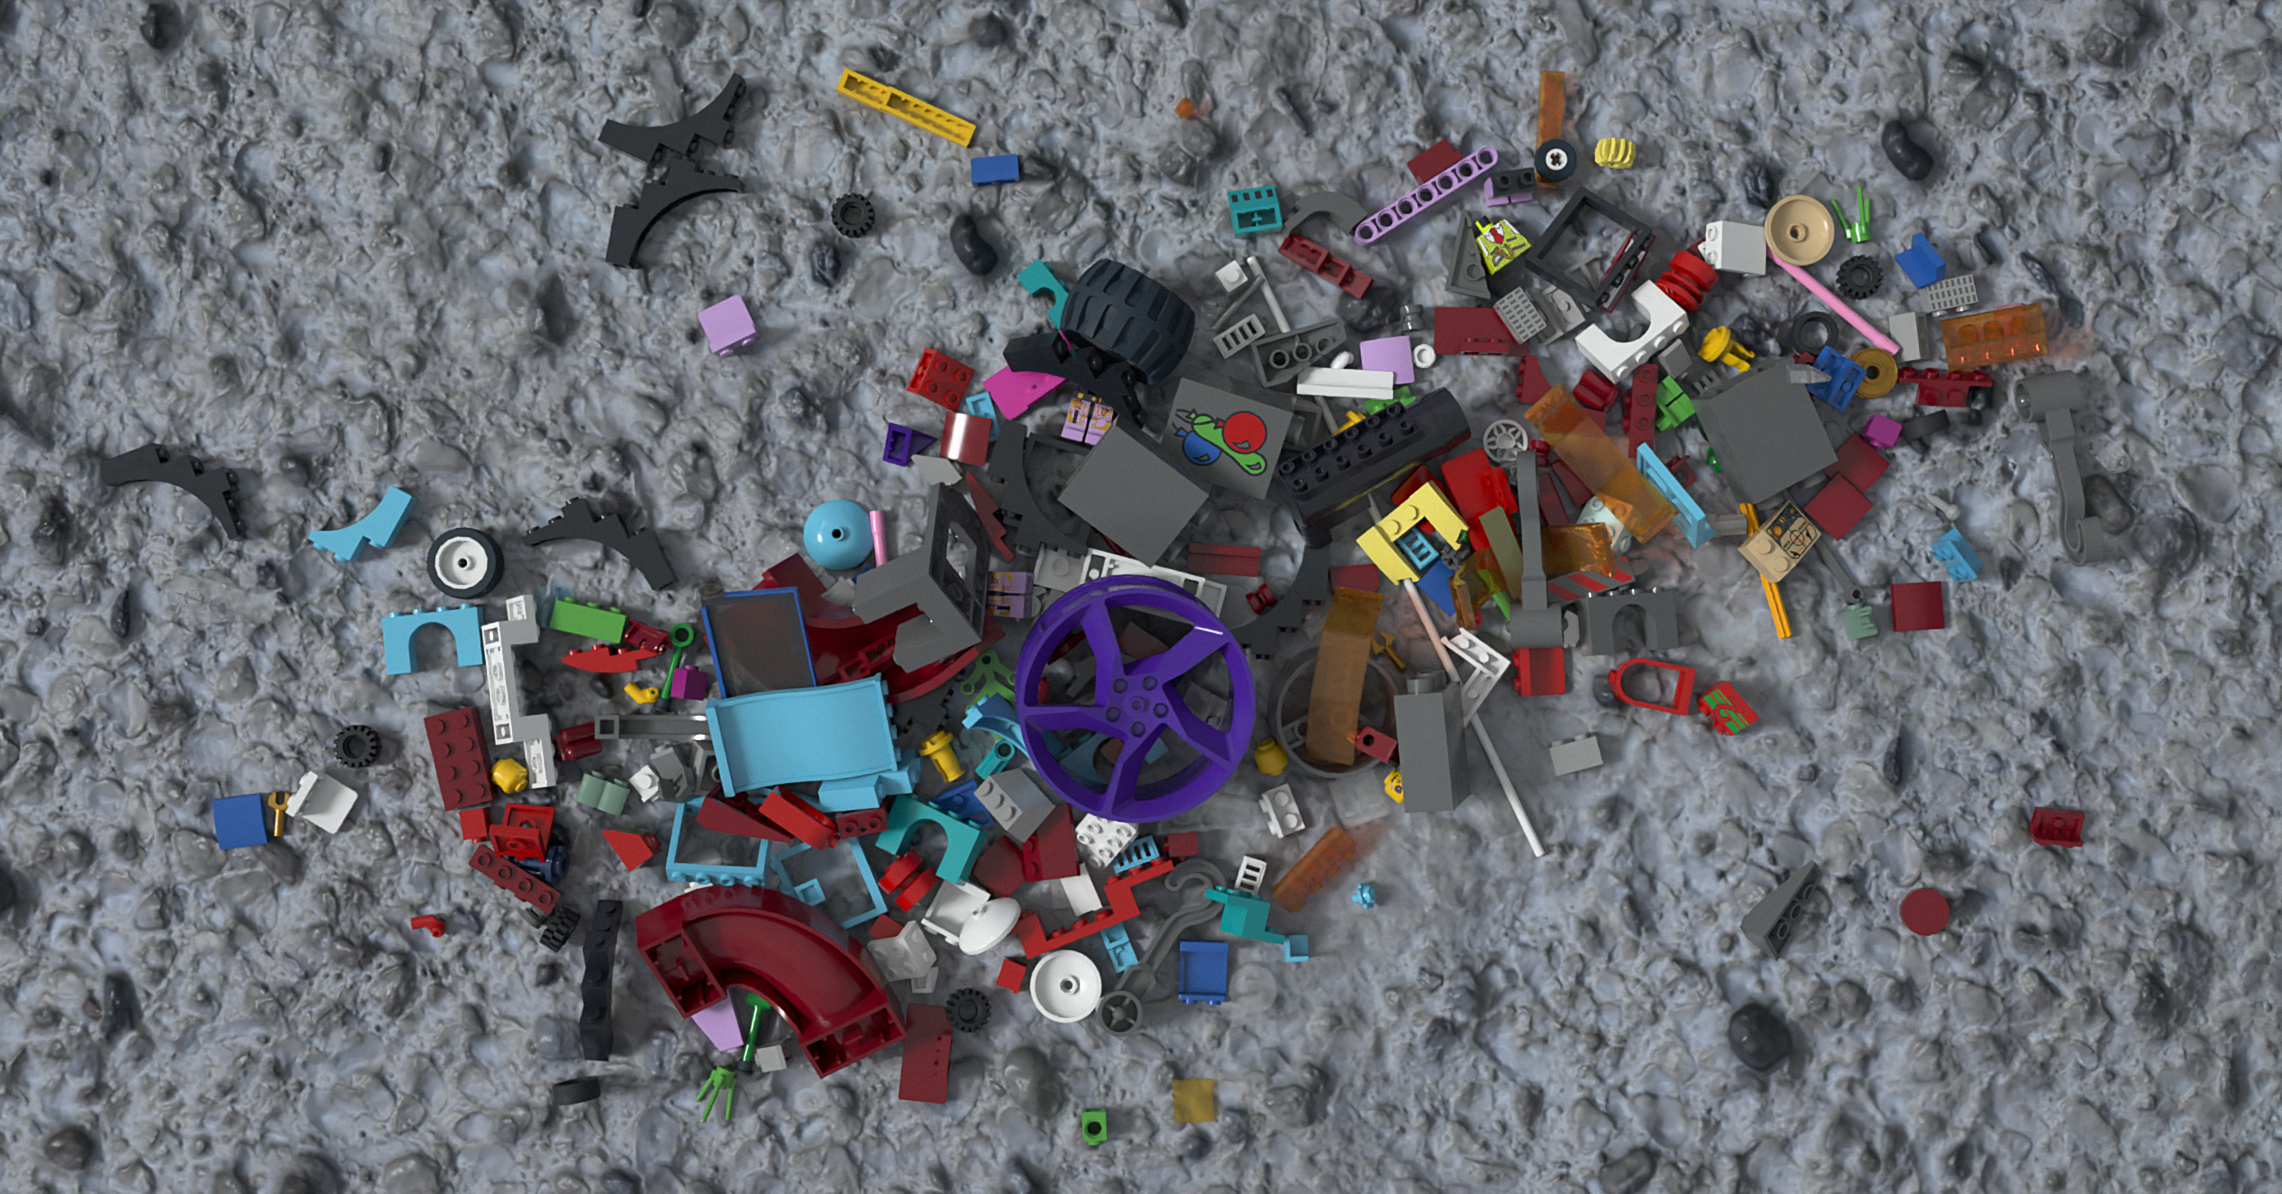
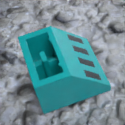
M1274 185L1227 192L1234 239L1281 232V214Z

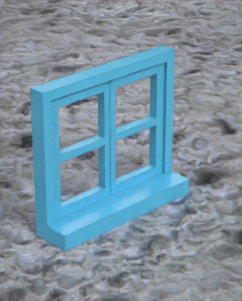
M1646 443L1637 447V480L1696 550L1715 536V532L1705 521L1706 515Z

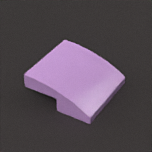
M1409 335L1359 342L1363 370L1393 372V386L1416 383Z

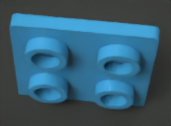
M1955 527L1930 544L1934 557L1939 562L1945 564L1948 568L1947 574L1952 580L1960 583L1974 581L1978 578L1975 572L1983 567L1984 564Z

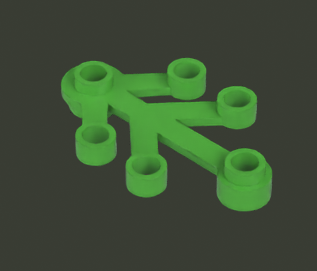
M989 648L975 659L976 668L968 680L964 681L960 687L963 694H973L975 684L983 673L985 674V685L973 703L965 709L967 717L969 715L966 711L970 707L978 703L987 694L991 698L997 692L1012 702V705L1016 708L1015 693L996 681L994 671L1007 678L1009 684L1015 686V683L1011 682L1010 676L1015 674L1016 671H1011L999 663L997 653ZM985 655L991 658V662L987 665L982 662V658ZM967 683L972 685V691L969 693L964 691V685ZM992 733V735H993L995 738H997V739H1004L1003 737H1001V736H999V735H997V734H995V733Z

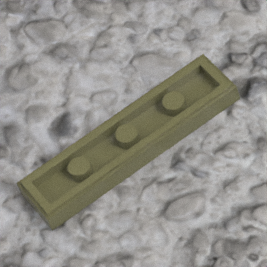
M1498 506L1481 515L1479 519L1510 593L1516 599L1522 595L1523 555L1503 508Z

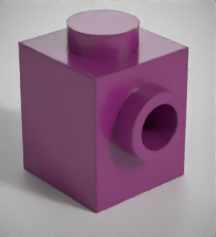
M1876 413L1869 416L1860 436L1869 441V445L1875 449H1888L1893 447V445L1896 446L1902 437L1900 430L1903 425Z
M684 665V669L674 668L670 696L704 701L708 673L698 671L699 666Z

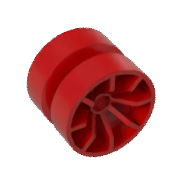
M914 848L905 857L901 855L884 871L886 875L877 883L888 895L892 894L899 887L903 890L896 898L895 903L905 913L941 879V877L936 875L937 872L932 866L926 868L921 873L917 871L925 859Z

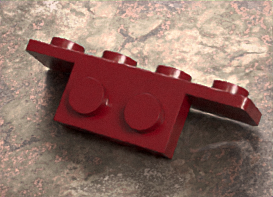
M1644 363L1637 366L1633 370L1632 387L1623 396V407H1626V417L1623 416L1621 429L1625 431L1624 437H1629L1628 458L1637 459V447L1643 443H1646L1653 451L1658 377L1657 364Z
M1912 367L1898 369V382L1919 383L1915 398L1917 405L1965 407L1969 386H1993V380L1989 374L1982 370L1963 372L1959 369H1950L1949 371H1939L1935 368L1916 370Z
M484 844L479 845L468 863L474 869L494 880V884L498 887L510 890L515 893L514 896L517 899L529 902L547 914L553 911L562 896L561 892L503 856L501 859L496 858L495 852Z

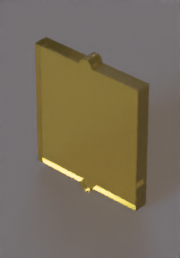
M1191 1077V1079L1173 1080L1174 1122H1192V1124H1196L1197 1122L1214 1121L1213 1079H1195V1077Z

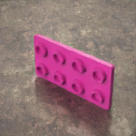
M1059 331L1063 340L1067 343L1068 350H1073L1063 333ZM1007 365L985 380L983 385L1005 418L1012 421L1069 382V380L1047 373L1030 371L1012 372Z

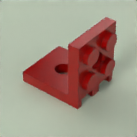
M507 803L502 825L491 824L489 829V836L496 858L501 859L502 855L515 856V859L519 861H526V857L539 858L540 863H545L556 814L555 807ZM525 824H531V825H533L534 827H533V828H526V827H522V826L525 825Z

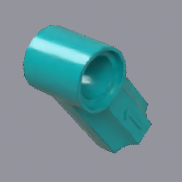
M1006 739L999 740L975 772L984 780L989 775L1000 773L1016 755L1018 748ZM1002 743L1010 745L1011 753L1009 756L1001 754L1000 746Z

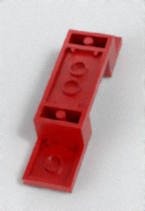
M1165 855L1151 860L1152 864L1143 867V864L1130 868L1129 874L1124 876L1117 873L1107 877V883H1104V890L1113 910L1111 912L1109 908L1095 913V918L1087 920L1086 917L1073 922V927L1066 930L1064 926L1052 930L1051 936H1048L1039 911L1033 912L1030 908L1020 912L1015 926L1005 937L1017 933L1027 959H1031L1140 915L1141 910L1131 886L1174 870L1171 857L1165 858Z

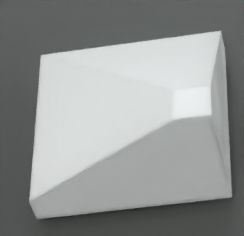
M938 966L931 967L925 976L911 978L912 993L934 992L939 971Z

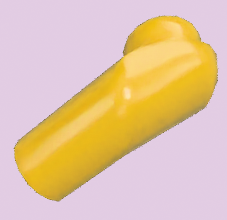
M633 681L624 688L638 704L654 703L660 696L659 690L656 687L640 689Z

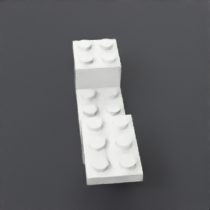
M1044 543L1041 544L1034 570L1033 584L1068 592L1082 583L1109 575L1141 574L1170 581L1191 592L1204 602L1219 619L1227 585L1153 565L1150 569L1138 560L1088 548L1086 557L1081 556L1080 560L1067 556V551L1058 548V551L1054 552L1043 548ZM1143 605L1122 606L1194 626L1190 620L1166 609Z
M533 594L522 595L506 600L509 621L495 622L481 627L496 745L524 742L529 789L556 786L558 774L553 764L555 749L550 740L552 725L547 714L519 717L521 702L517 698L518 678L514 674L515 654L511 647L536 643L540 636V629L535 619L537 605L535 600H533Z

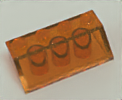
M2040 302L1941 320L1949 372L2049 355L2047 333Z
M1334 824L1269 893L1290 914L1294 910L1298 913L1306 905L1305 899L1310 893L1315 895L1323 887L1321 882L1327 876L1331 878L1340 869L1338 864L1343 859L1348 861L1355 854L1356 850L1354 848L1357 844L1337 824Z

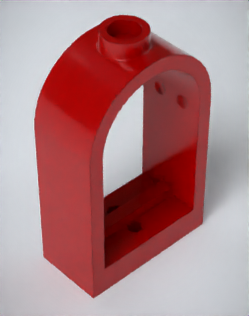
M1632 658L1621 662L1615 670L1610 669L1607 683L1612 685V690L1616 697L1625 704L1679 716H1687L1696 669L1645 658ZM1634 663L1679 672L1672 708L1635 701L1626 696L1621 687V676L1624 670Z
M778 784L771 791L758 810L794 836L818 850L826 851L828 847L833 849L841 838L837 835L839 832L837 824L830 817L782 784Z

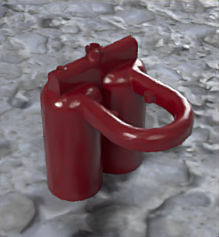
M1586 368L1570 396L1596 411L1607 412L1606 414H1608L1612 405L1616 404V398L1621 393V390L1610 380Z
M592 721L562 729L558 734L554 735L555 739L551 742L554 745V758L557 761H575L602 752L601 741L595 739V724Z

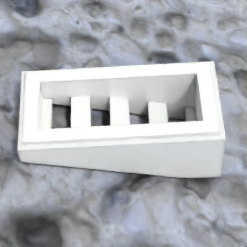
M1253 313L1213 338V341L1224 359H1227L1245 348L1250 342L1257 341L1265 336L1266 332ZM1250 322L1254 327L1255 331L1257 332L1254 335L1247 326V324H1249ZM1240 328H1243L1246 335L1248 336L1247 340H1245L1242 334L1240 333ZM1234 333L1240 342L1239 345H1236L1230 334ZM1225 337L1232 347L1229 351L1222 341Z
M1244 855L1233 890L1238 889L1257 894L1267 862ZM1247 864L1258 867L1259 872L1246 869ZM1244 873L1257 877L1256 881L1243 878ZM1241 882L1254 886L1253 890L1241 887Z

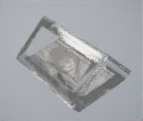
M1808 364L1786 365L1787 382L1818 383L1831 380L1830 375Z

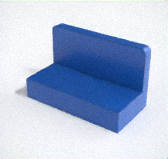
M1017 154L973 158L970 160L971 179L974 188L1020 183Z
M1921 232L1912 236L1911 249L1895 256V261L1918 290L1945 279L1946 263Z

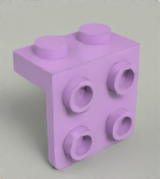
M734 295L698 314V318L710 341L709 346L717 357L720 355L721 357L727 356L734 352L735 348L741 345L747 346L755 342V338L760 336L743 299L739 295Z

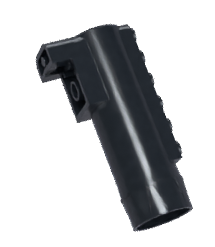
M1441 387L1415 399L1414 402L1407 406H1404L1398 400L1282 463L1277 469V485L1290 510L1297 532L1307 546L1312 549H1320L1332 543L1333 539L1330 529L1371 507L1368 497L1370 492L1471 438L1470 427L1454 396L1447 388Z

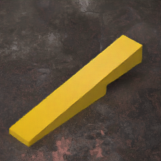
M847 68L844 69L835 93L967 148L976 128V125L891 86H884Z

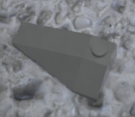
M1340 316L1250 342L1246 347L1253 370L1262 387L1268 388L1289 381L1346 341L1347 335Z
M1811 860L1756 904L1749 914L1745 915L1742 919L1740 928L1746 938L1775 961H1778L1793 937L1790 931L1795 920L1800 922L1803 916L1801 914L1804 901H1810L1822 876L1816 862Z

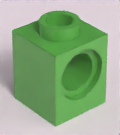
M1106 1107L1083 1108L1081 1112L1083 1142H1088L1089 1145L1103 1144V1141L1107 1140ZM1096 1121L1100 1123L1102 1128L1098 1132H1092L1089 1130L1088 1124Z

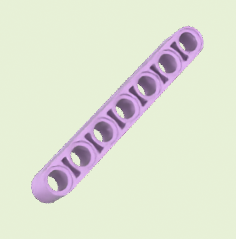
M1489 146L1480 148L1363 221L1355 231V242L1362 247L1372 245L1484 175L1497 162L1498 155L1496 150ZM1480 155H1488L1491 163H1482ZM1460 168H1469L1471 176H1463L1460 173ZM1440 180H1448L1451 183V188H1442ZM1428 192L1431 195V201H1422L1420 193ZM1400 205H1409L1412 212L1410 214H1403L1400 211ZM1388 217L1392 225L1389 227L1382 226L1380 218ZM1367 229L1371 232L1372 237L1370 239H1363L1360 236V231Z

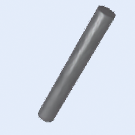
M1258 274L1210 327L1218 333L1266 280Z

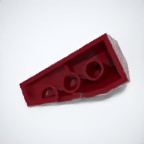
M722 781L705 796L695 820L708 830L785 843H791L796 838L792 833L759 812L758 810L762 804L758 803L755 805L748 800L749 795L744 791L736 793L735 796L725 798Z

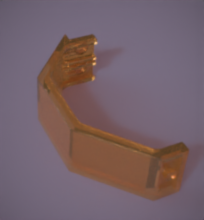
M1560 382L1557 383L1523 416L1639 543L1644 545L1680 512L1665 499L1577 403L1574 395Z
M1605 522L1541 527L1543 569L1546 575L1564 572L1596 571L1606 578L1616 576L1615 566L1617 562L1611 551L1612 538L1606 529ZM1521 533L1516 535L1515 538L1523 555ZM1491 546L1476 551L1448 579L1458 624L1466 630L1476 628L1474 614L1493 595L1509 589Z
M1341 586L1336 588L1322 632L1310 695L1305 756L1307 758L1355 766V744L1360 701L1373 635L1378 618L1383 616L1384 594Z

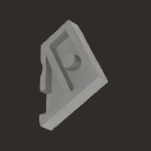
M1600 250L1561 273L1594 293L1600 286V281L1604 276L1603 271L1600 270ZM1578 301L1585 313L1591 310Z

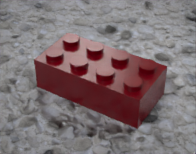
M470 706L423 718L445 811L500 799L497 785L492 782V764L478 706Z

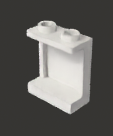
M1723 220L1707 224L1705 263L1714 271L1722 270L1742 273V277L1751 278L1765 275V227Z
M944 879L921 923L925 925L924 929L935 935L939 932L946 936L945 940L958 946L960 932L965 921L976 907L988 901L991 893L968 879L965 886L956 885Z

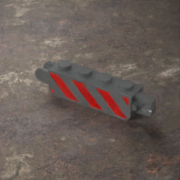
M1621 555L1547 581L1548 602L1561 601L1562 606L1571 603V606L1575 607L1577 606L1576 599H1584L1587 593L1600 592V597L1607 596V590L1616 588V591L1630 588L1629 583L1636 581L1634 576L1648 571L1650 563L1646 559L1629 562L1627 557Z

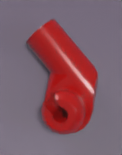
M433 914L411 918L413 930L426 927L433 933L432 936L435 938L442 937L446 931L445 923Z

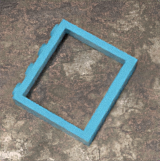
M690 794L682 804L677 803L665 868L668 881H679V883L697 882L702 885L716 883L724 886L741 884L748 887L766 885L772 840L761 839L757 867L677 863L685 814L698 815L706 795ZM748 797V800L757 805L758 803L763 804L766 798Z
M860 836L850 837L847 840L876 908L840 923L839 925L845 929L890 910L884 892L877 884L879 882ZM805 842L771 857L773 861L770 862L773 873L779 875L782 883L779 886L782 893L794 888L782 860L812 847Z

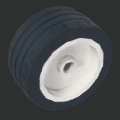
M462 527L441 534L431 545L426 563L428 575L436 588L450 597L471 600L483 597L495 589L500 579H502L505 560L500 546L490 535L477 529Z

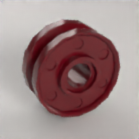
M1072 630L1068 632L1051 653L1047 664L1050 666L1077 646L1086 637L1085 631H1080L1075 635L1072 633Z

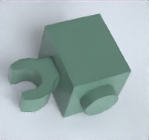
M1862 603L1847 606L1848 611L1841 612L1848 640L1878 634L1871 606L1863 607Z

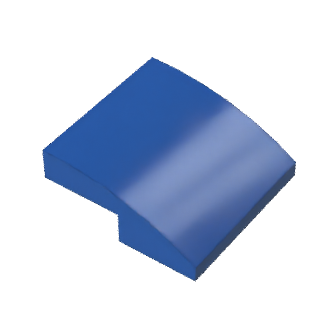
M1825 345L1812 367L1827 375L1807 374L1803 382L1808 393L1842 413L1866 376L1867 371L1854 361L1846 359L1833 348Z
M1440 558L1416 585L1440 609L1451 617L1482 583L1465 567L1457 571L1448 569L1442 563L1443 559Z
M975 778L931 797L932 802L942 806L940 811L948 814L949 810L962 816L961 821L968 823L969 820L982 825L981 830L995 825L989 810L974 795L975 791L979 788Z
M262 793L217 798L212 801L214 823L220 850L267 844L270 841L265 822L267 812Z

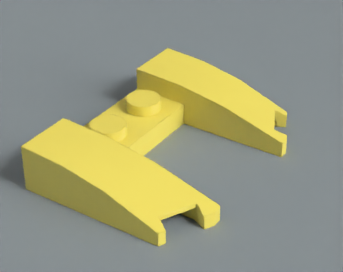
M1433 480L1423 485L1409 499L1356 540L1372 561L1395 585H1400L1401 579L1412 578L1413 582L1421 579L1394 544V541L1424 517L1429 520L1455 550H1458L1462 545L1457 541L1461 530H1469V526Z

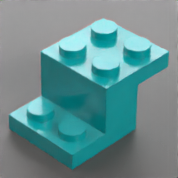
M1216 885V890L1206 889L1205 898L1225 904L1219 930L1243 938L1280 945L1284 944L1285 935L1277 933V928L1266 926L1271 903L1263 901L1262 895L1244 890H1233Z

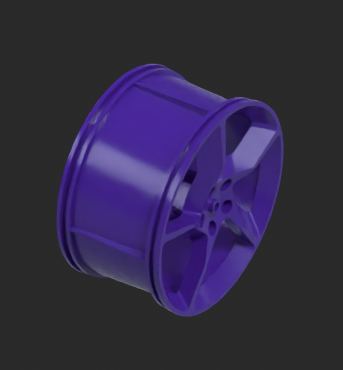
M1118 574L1082 583L1056 599L1041 614L1029 631L1017 661L1014 688L1015 702L1021 733L1028 755L1044 781L1058 795L1073 806L1093 816L1123 823H1147L1183 814L1206 801L1226 783L1238 767L1248 747L1254 726L1256 700L1252 673L1247 659L1232 633L1212 610L1194 594L1170 581L1141 574ZM1131 605L1158 607L1177 613L1190 620L1194 624V629L1166 653L1122 664L1119 646L1108 611L1112 608ZM1078 625L1082 626L1097 660L1095 703L1093 705L1039 703L1037 700L1039 683L1051 653L1068 632ZM1217 649L1220 650L1226 661L1229 678L1226 710L1218 729L1193 715L1169 681L1187 672ZM1167 726L1171 727L1182 739L1201 752V755L1191 764L1174 775L1154 783L1136 786L1143 759ZM1084 728L1123 740L1124 747L1116 761L1109 785L1087 779L1063 765L1048 750L1043 739V733L1051 730Z

